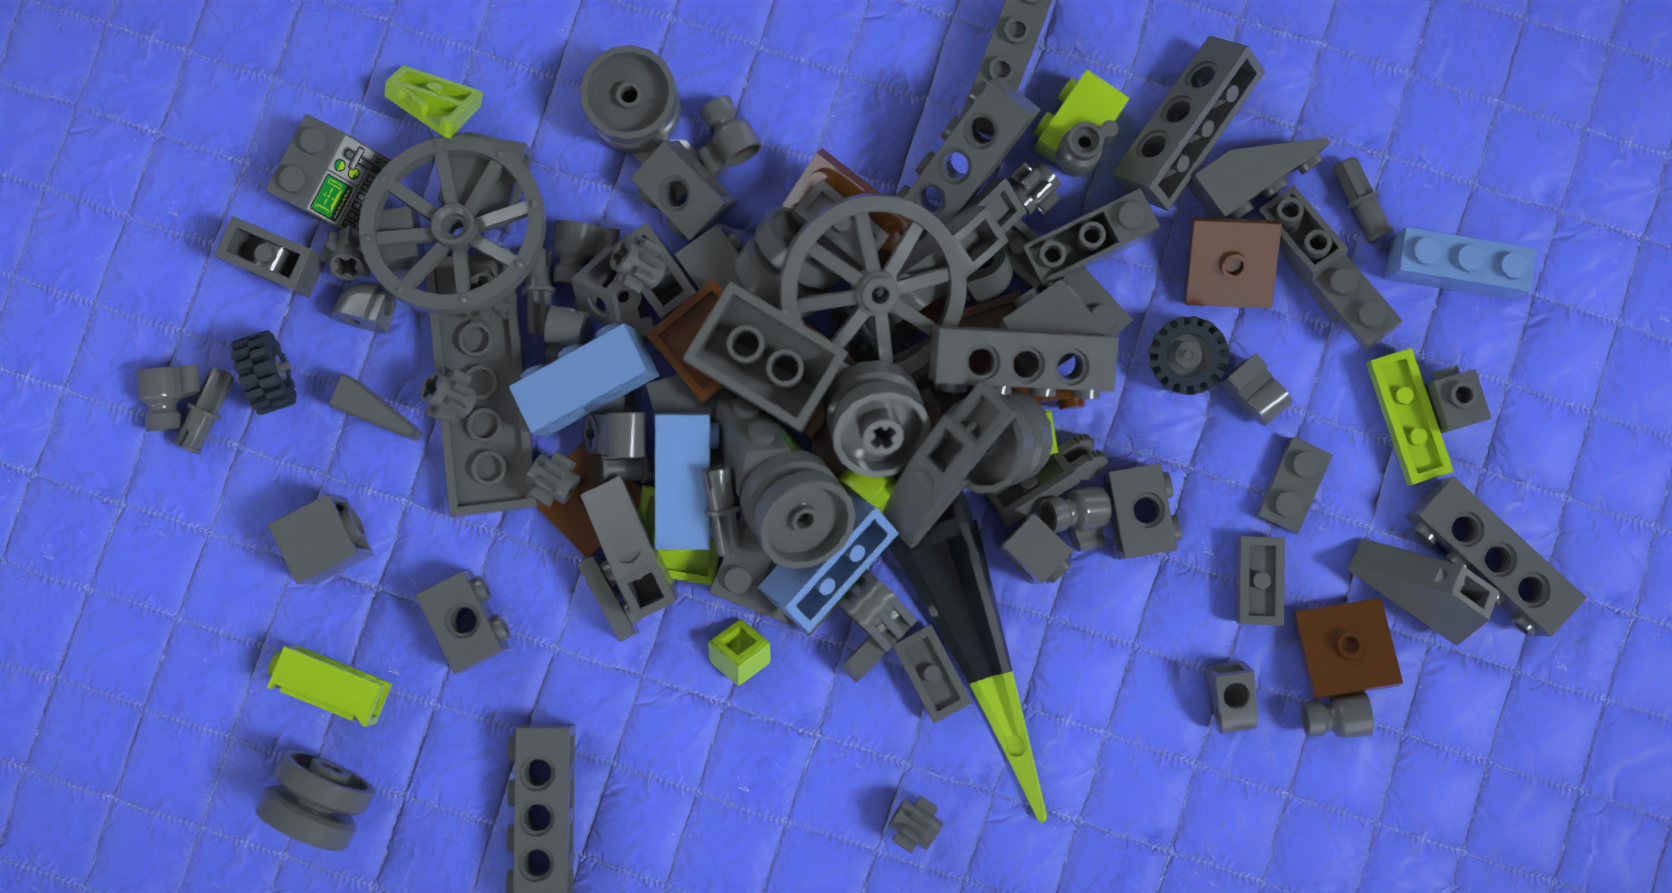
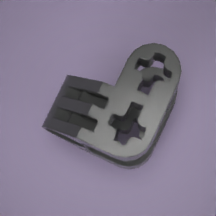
M866 569L810 633L797 623L795 624L809 637L838 606L858 624L869 637L840 666L856 683L916 623L917 619L888 587Z

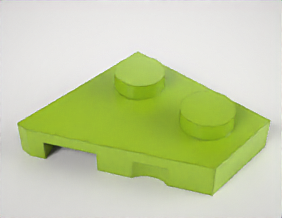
M403 65L386 80L384 96L443 137L450 139L481 107L483 91Z

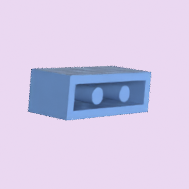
M1406 227L1390 237L1384 279L1513 300L1531 292L1537 249Z
M620 323L609 324L597 331V338L587 344L571 345L558 353V360L547 366L540 364L520 374L521 380L510 385L509 388L531 434L548 437L659 377L660 375L638 330L624 323L621 325Z
M658 412L655 415V549L709 550L710 538H714L711 517L706 516L704 511L708 508L702 475V469L711 466V449L719 450V423H711V413Z
M848 489L846 492L853 500L856 518L853 532L844 547L829 560L810 568L791 569L778 564L758 586L783 614L809 633L899 534L874 505Z

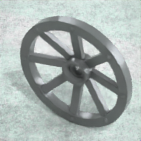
M463 135L452 136L450 139L437 137L410 147L391 160L371 184L365 196L359 220V237L366 263L377 280L390 294L401 302L421 311L436 314L472 312L492 305L507 296L522 283L536 264L546 234V210L543 197L536 181L523 162L506 148L494 142ZM451 156H470L490 161L465 205L459 203L450 160ZM433 160H436L445 206H442L440 209H437L400 183L409 173ZM503 170L507 171L522 188L526 201L476 217ZM390 194L431 221V227L379 232L381 214ZM528 217L526 235L517 255L480 236L481 232ZM463 228L460 234L453 235L456 229ZM437 242L402 280L391 272L381 252V247ZM471 248L507 267L492 281L471 290L468 250ZM450 252H453L456 294H434L416 289L432 270Z
M881 193L855 195L841 199L820 210L803 225L794 237L785 254L780 270L778 285L780 310L803 324L800 313L857 304L856 309L830 341L843 349L868 317L873 315L878 360L899 365L906 372L912 374L930 362L932 325L958 326L966 300V270L960 249L954 237L945 225L928 210L914 202L894 195ZM868 212H889L911 219L883 269L879 265ZM850 216L854 217L865 267L860 272L816 243V240L826 230ZM923 229H925L937 244L945 266L896 280L895 278ZM809 254L852 284L851 290L797 298L798 277L806 255ZM947 282L946 301L937 324L900 300V295ZM883 286V295L879 299L873 300V290ZM891 311L928 334V337L919 346L895 360L892 358L888 313ZM844 361L836 377L844 370L856 364Z

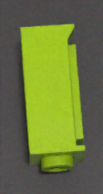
M299 645L284 646L282 651H277L267 671V674L271 676L267 685L268 689L280 688L279 692L351 721L358 720L363 727L377 724L393 685L389 681Z

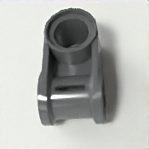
M607 412L606 415L589 414L585 419L583 428L584 444L587 452L590 454L607 455L608 458L647 457L646 412Z

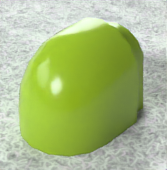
M847 469L838 478V482L845 490L848 489L871 503L883 514L885 506L899 480V474L873 478Z

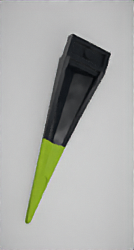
M962 489L915 548H910L898 535L889 546L966 677L1017 776L1037 820L1044 823L1047 819L1046 808L977 520H973Z

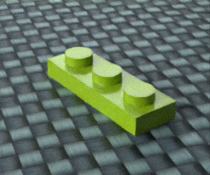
M1412 348L1366 362L1407 486L1454 472Z

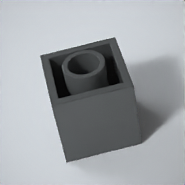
M327 494L267 524L296 584L317 585L374 556L366 539L365 528L345 497Z

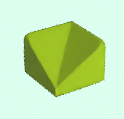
M741 618L708 642L710 662L738 687L766 667L771 660L770 642Z

